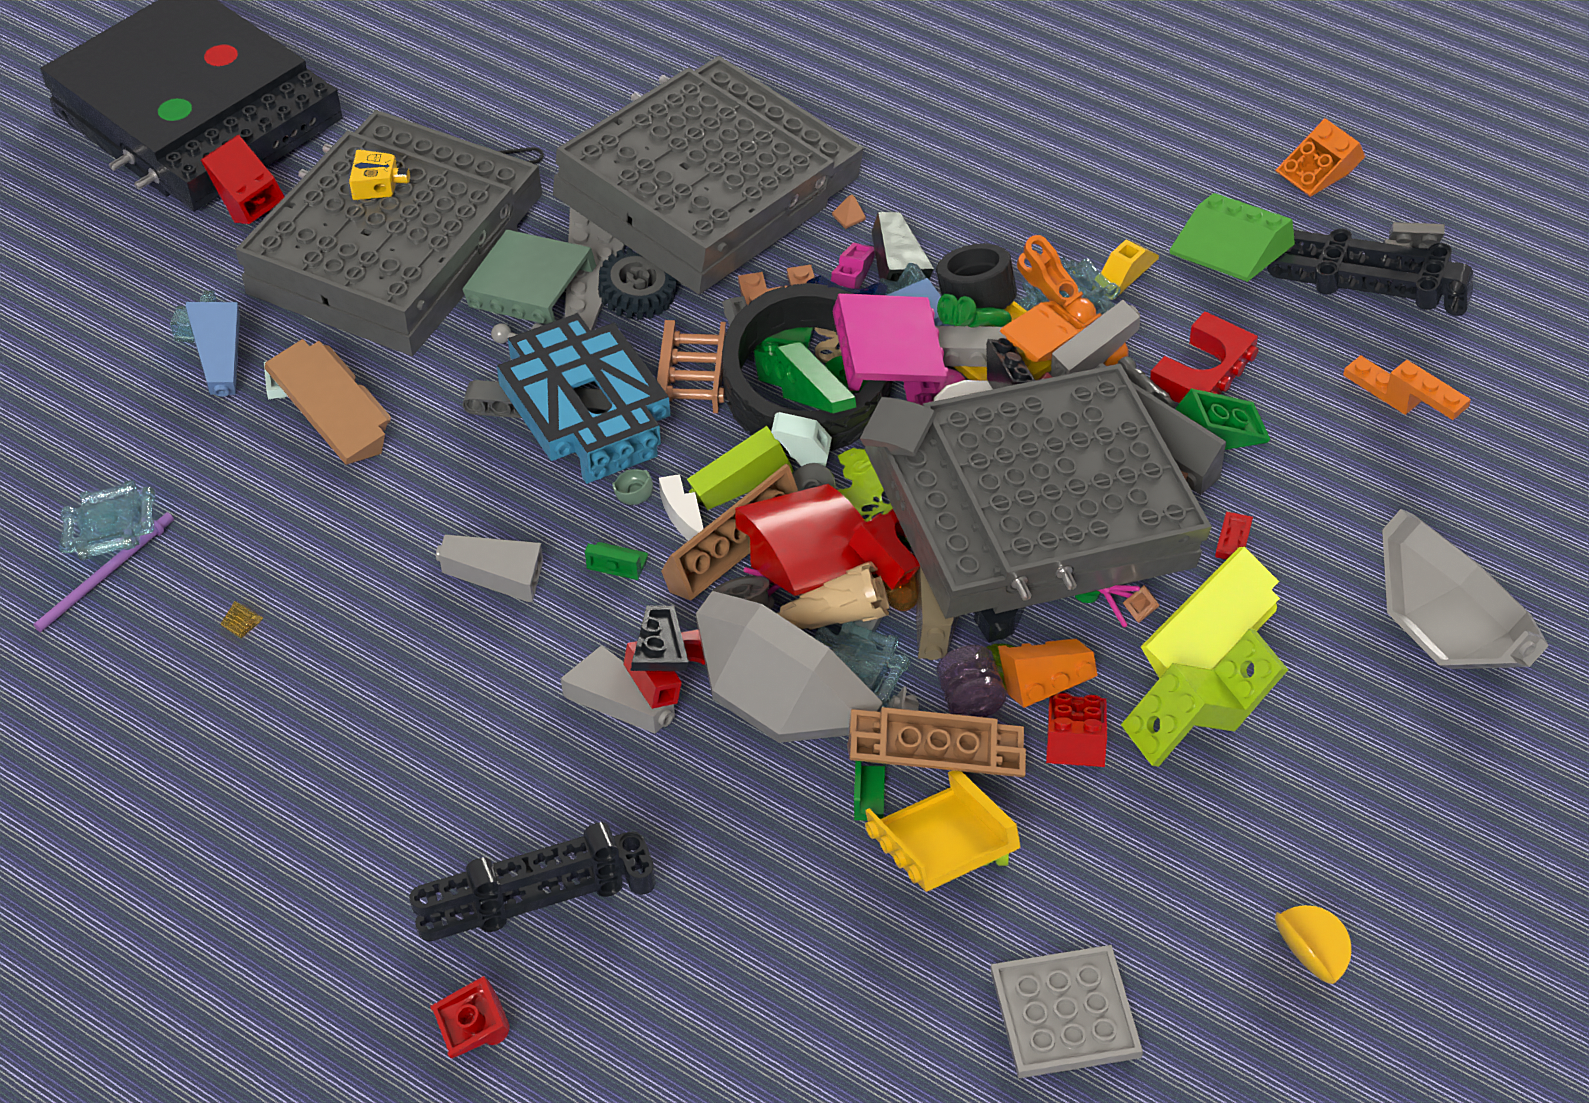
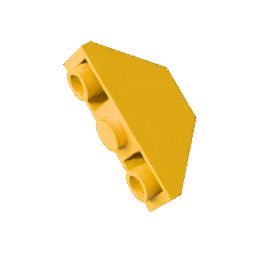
M1125 240L1111 252L1094 288L1115 299L1159 259V255L1139 244Z

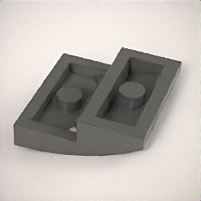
M881 397L860 440L864 446L888 447L892 455L915 456L936 416V412L913 402Z

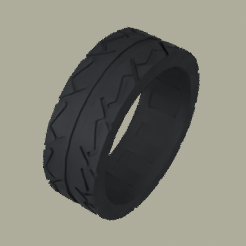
M813 283L793 284L786 288L783 286L767 291L755 298L734 317L726 332L722 349L725 398L729 401L727 404L733 418L745 431L750 432L749 435L752 436L765 426L772 431L775 414L781 412L817 420L832 437L829 450L834 451L849 446L860 439L881 397L890 398L891 381L869 380L861 391L854 395L856 408L837 413H830L824 410L798 411L778 406L764 399L753 390L741 371L747 357L757 345L768 337L784 330L810 327L826 329L837 333L833 316V308L838 294L852 293L836 287L829 288L828 285Z

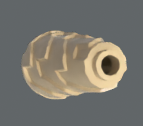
M867 562L847 570L846 574L824 583L822 587L799 595L800 598L781 606L780 612L777 614L800 629L809 628L811 630L836 623L843 624L858 620L864 622L888 616L889 602L881 576L876 578L872 576L871 572L878 571L873 562Z

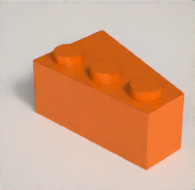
M1077 639L1047 641L1041 645L1026 643L1020 647L1010 648L1006 645L998 646L1007 694L1023 708L1098 676L1093 651Z

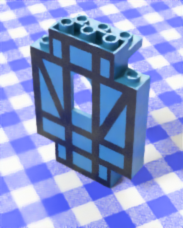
M576 313L508 338L510 358L512 360L497 365L499 385L551 461L576 452L580 458L582 478L587 484L658 456L657 446L661 444L660 427L657 421L670 416L669 396L615 323L591 331L581 316ZM595 380L612 404V408L603 414L589 412L573 388Z

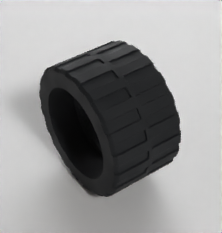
M984 243L962 246L947 253L936 266L941 296L952 294L957 300L967 296L974 300L976 308L992 307L1003 310L1017 296L1011 255L1005 248L998 245Z

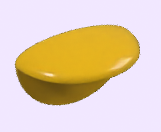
M1297 906L1281 914L1278 912L1275 914V922L1282 938L1299 961L1322 981L1329 984L1336 983L1345 973L1351 959V941L1343 923L1331 912L1316 906Z

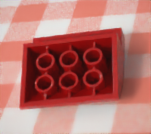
M829 484L735 508L736 528L750 537L751 568L758 570L760 574L794 596L822 587L824 583L846 574L847 570L866 563L848 544L854 535L853 529L864 519L850 501Z

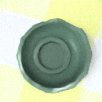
M626 470L612 483L617 499L629 506L639 505L647 501L653 491V481L647 470Z

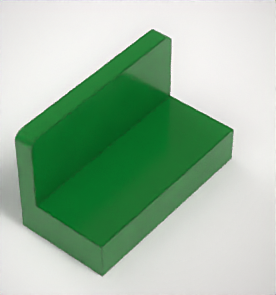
M598 542L596 545L588 543L585 549L586 567L590 570L638 580L647 562L648 553Z
M855 761L854 820L868 821L865 811L868 808L879 819L884 818L885 766H862V761Z

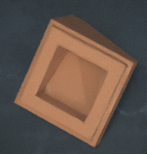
M853 195L848 196L832 212V216L845 229L866 220L862 209Z
M1144 585L1139 591H1136L1123 602L1138 623L1160 606L1151 591Z

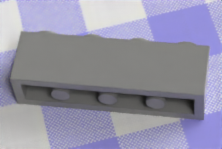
M935 326L939 330V345L944 351V366L987 367V340L1007 338L1000 332L1002 327Z

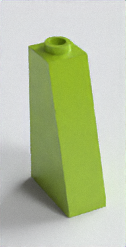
M765 426L687 478L692 488L688 492H695L697 503L702 502L705 508L709 510L752 491L785 464L789 465L791 472H794L780 442L774 438L770 429Z

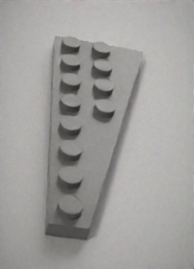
M570 207L568 243L591 247L596 267L592 272L578 270L566 287L565 317L578 313L592 331L595 329L598 315L604 305L601 302L602 297L599 298L598 295L600 266L602 267L605 259L608 260L609 255L613 254L616 256L619 250H622L624 253L626 245Z

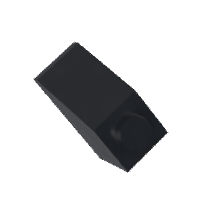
M1025 607L996 614L993 608L974 612V620L988 643L1003 640L1014 634Z

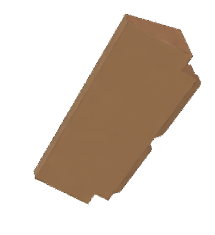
M302 339L265 362L264 369L345 465L382 453L385 438L383 431L386 430L387 424L390 423L391 416L366 387L357 385L355 382L356 376L330 346L323 345L320 341L309 346Z

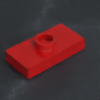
M1226 511L1216 549V558L1227 560L1239 547L1246 548L1253 517Z

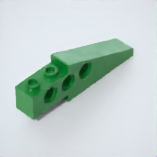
M800 341L779 346L777 342L763 344L761 349L754 350L758 380L782 387L783 398L830 413L856 408L855 396Z

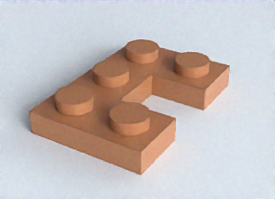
M811 265L787 268L789 285L816 284ZM762 272L738 275L741 295L745 297L747 305L765 292L780 288L767 289Z

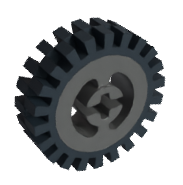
M627 248L626 255L622 250L617 251L616 256L613 254L609 255L608 260L605 259L602 267L600 266L598 295L599 298L602 297L601 302L604 305L608 304L607 309L611 312L616 308V315L621 316L623 312H626V318L631 319L632 314H637V320H642L643 314H646L647 318L650 319L653 318V312L657 316L661 315L663 309L667 311L669 305L674 301L676 279L640 254L633 253L631 248Z

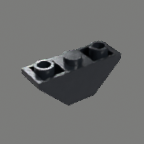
M1004 338L987 340V380L992 389L1035 381L1015 346H1013V343Z

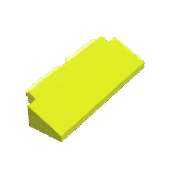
M1239 547L1141 646L1159 679L1172 663L1214 670L1248 629L1258 631L1276 612V602L1280 598L1272 589L1279 581L1245 547Z

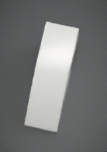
M680 474L659 478V486L664 508L677 530L689 541L703 530L695 492L684 494Z

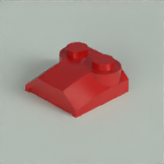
M485 976L430 1006L447 1046L448 1056L451 1059L485 1043L488 1045L499 1044L509 1033V1023L500 1000Z

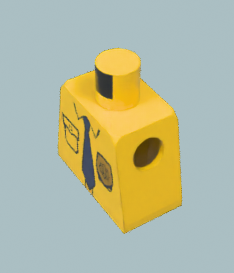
M356 150L349 179L353 200L391 197L394 194L396 183H409V168H397L396 159L393 154Z

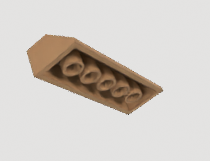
M783 465L669 556L661 572L670 593L691 601L750 553V537L736 528L735 508L798 492L789 465Z

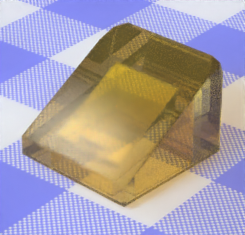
M234 601L220 625L242 638L258 625L263 617L247 606Z

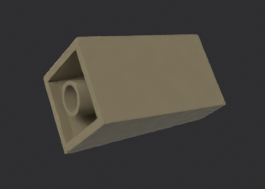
M919 567L914 579L918 659L937 660L939 658H946L959 616L945 619L921 567Z

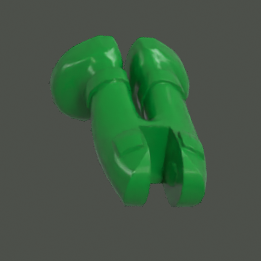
M944 294L937 304L940 320L948 325L972 328L978 326L1004 327L1012 321V317L1007 311L992 307L976 308L974 300L967 296L957 300L952 294Z

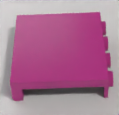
M838 294L833 308V316L849 390L859 391L863 380L934 382L936 393L941 391L943 384L948 381V368L944 366V351L939 345V330L935 327L934 309L930 307L928 297Z

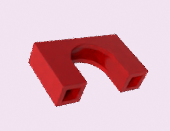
M1204 311L1191 326L1189 344L1215 356L1221 364L1211 369L1199 370L1187 367L1164 356L1151 370L1150 379L1162 390L1166 391L1170 398L1177 403L1182 401L1191 388L1220 395L1223 391L1226 392L1229 389L1232 380L1236 376L1239 377L1243 373L1245 365L1256 358L1259 350L1256 347L1258 336Z
M893 508L884 515L879 513L872 520L867 522L863 520L853 529L854 535L848 544L866 563L873 562L878 571H875L876 574L881 576L882 580L891 590L909 583L919 569L920 564L897 537V535L904 537L906 535Z
M698 629L681 632L688 661L705 665ZM637 641L627 643L623 665L651 709L677 704L682 682L675 671H630Z

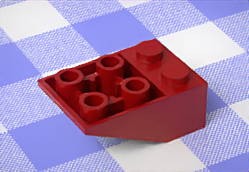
M240 135L235 136L201 159L234 223L250 224L279 204L284 198L273 175Z
M1058 693L1050 696L1046 763L1105 767L1107 745L1106 698H1101L1097 695L1077 697L1068 693Z

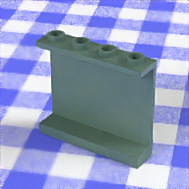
M506 229L463 287V292L468 306L474 309L503 314L539 324H548L555 321L552 311L553 305L578 270L592 272L596 267L591 247Z

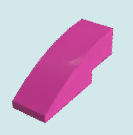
M852 243L840 255L839 265L831 274L830 287H836L855 294L863 283L875 256L874 247Z

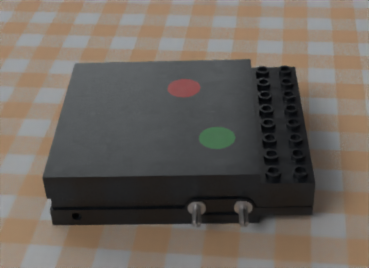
M157 0L40 68L45 86L52 95L49 99L53 113L114 157L116 160L109 164L113 171L123 165L141 178L135 182L137 189L140 190L150 184L166 197L169 195L174 196L194 212L220 196L201 159L235 136L240 135L264 166L267 167L343 119L338 90L308 70L306 61L218 0Z

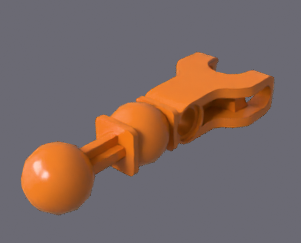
M1041 235L1030 237L1026 241L1024 252L1017 261V268L1027 282L1039 288L1049 301L1058 303L1086 327L1102 316L1101 313L1096 315V308L1090 300L1081 298L1083 295L1082 291H1078L1077 284L1064 269L1057 251L1047 239ZM1033 244L1042 247L1041 255L1037 251L1032 250ZM1024 260H1029L1031 267H1027ZM1059 291L1067 292L1070 297H1063ZM1126 343L1103 364L1106 366L1116 365L1121 358L1129 356Z

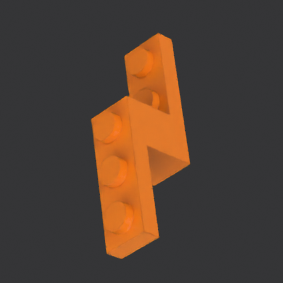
M1360 355L1344 369L1343 376L1404 415L1423 401L1454 420L1470 405V398L1409 360H1405L1391 373H1388Z

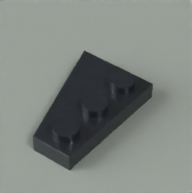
M646 606L630 671H687L688 658L675 607Z

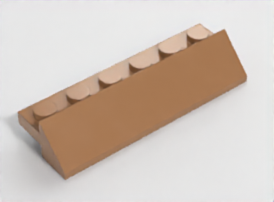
M882 707L880 712L851 709L849 739L847 743L849 760L1025 777L1026 748H1024V727L997 724V719L886 707Z

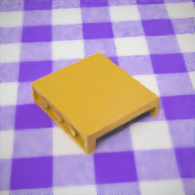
M952 770L948 772L950 788L882 819H879L870 808L865 810L868 820L865 823V828L870 838L876 839L884 853H889L894 858L896 865L900 869L904 868L914 884L918 883L925 892L1021 848L1017 824L962 771Z

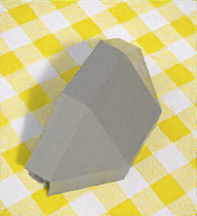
M1400 509L1384 527L1382 533L1387 613L1438 665L1449 669L1530 667L1549 646L1532 615L1477 562L1414 514Z
M712 591L696 612V622L713 700L778 743L849 735L851 709L881 711L883 702L829 647L763 604Z

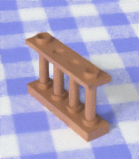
M665 320L657 381L669 396V401H673V399L712 400L713 413L719 412V403H724L725 390L721 386L723 378L722 349L726 336V322H721L719 335L680 334V331H676L675 320ZM680 344L718 345L717 353L678 352L675 346H680ZM678 362L716 363L715 371L676 370L673 364H678ZM675 380L714 381L713 390L674 389L670 384L675 383Z

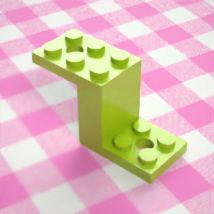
M1248 629L1214 670L1172 663L1123 721L1121 726L1152 766L1159 767L1193 726L1235 732L1284 676L1288 668L1256 630ZM1250 663H1253L1254 674L1249 677L1247 675V667ZM1159 718L1160 729L1158 732H1155L1153 725L1155 720Z

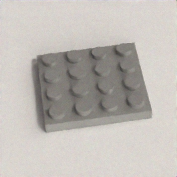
M1112 945L991 964L990 971L1018 1079L1142 1058L1143 1050Z

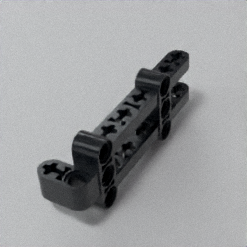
M1335 229L1329 235L1293 230L1295 245L1284 252L1286 254L1279 256L1267 267L1270 275L1275 278L1316 284L1317 291L1322 294H1332L1338 288L1416 299V305L1424 310L1437 307L1441 296L1444 295V308L1449 314L1454 316H1460L1466 312L1473 294V270L1467 264L1451 262L1452 249L1448 244L1436 243L1430 246L1429 249L1373 242L1353 239L1351 232L1347 229Z
M599 822L587 827L582 837L496 863H492L491 859L483 857L472 860L466 866V872L415 887L409 895L412 911L418 915L415 920L417 934L422 940L429 942L478 927L484 932H495L505 926L508 918L593 892H597L601 897L615 895L622 889L623 874L630 890L635 894L644 895L651 892L656 883L653 861L643 836L633 831L613 836L609 825ZM574 853L577 858L571 859L568 854ZM554 857H559L560 864H556V859ZM545 862L547 867L541 868L539 863ZM515 870L517 876L512 877L509 872ZM577 878L580 884L575 885L572 879ZM559 882H563L562 890H560ZM549 887L551 892L545 893L543 888ZM456 888L458 894L452 895L450 889ZM440 892L441 900H438L436 893ZM515 896H520V898L522 899V901H521V902H516V900L514 899V897H515ZM426 897L428 903L422 904L420 899ZM461 913L463 919L457 920L455 915ZM442 918H446L447 925H443ZM432 922L434 928L428 929L426 924Z

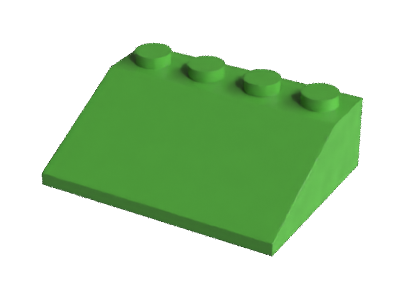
M1213 193L1197 206L1169 251L1170 254L1248 282L1295 245L1293 221L1280 214Z

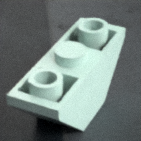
M781 412L776 413L771 433L787 449L790 456L795 458L801 466L809 463H818L826 466L832 437L817 420Z

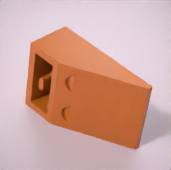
M1325 118L1275 171L1311 197L1348 175L1366 156L1357 140Z
M1049 301L1036 305L1002 327L1000 332L1007 337L1008 341L1013 343V346L1023 350L1029 360L1041 362L1052 360V353L1085 329L1086 326L1058 303Z

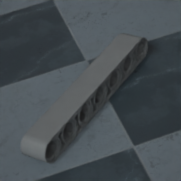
M482 380L469 382L462 405L466 412L473 415L522 418L499 385V382ZM573 388L589 412L603 414L612 408V404L601 389Z

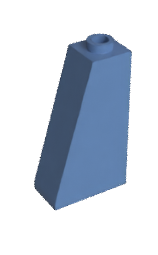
M186 302V311L209 394L219 397L236 395L240 325L238 302Z

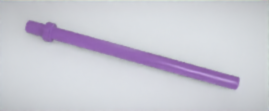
M166 512L157 521H151L149 528L33 624L36 630L42 632L152 538L164 533V528L174 521L172 515Z

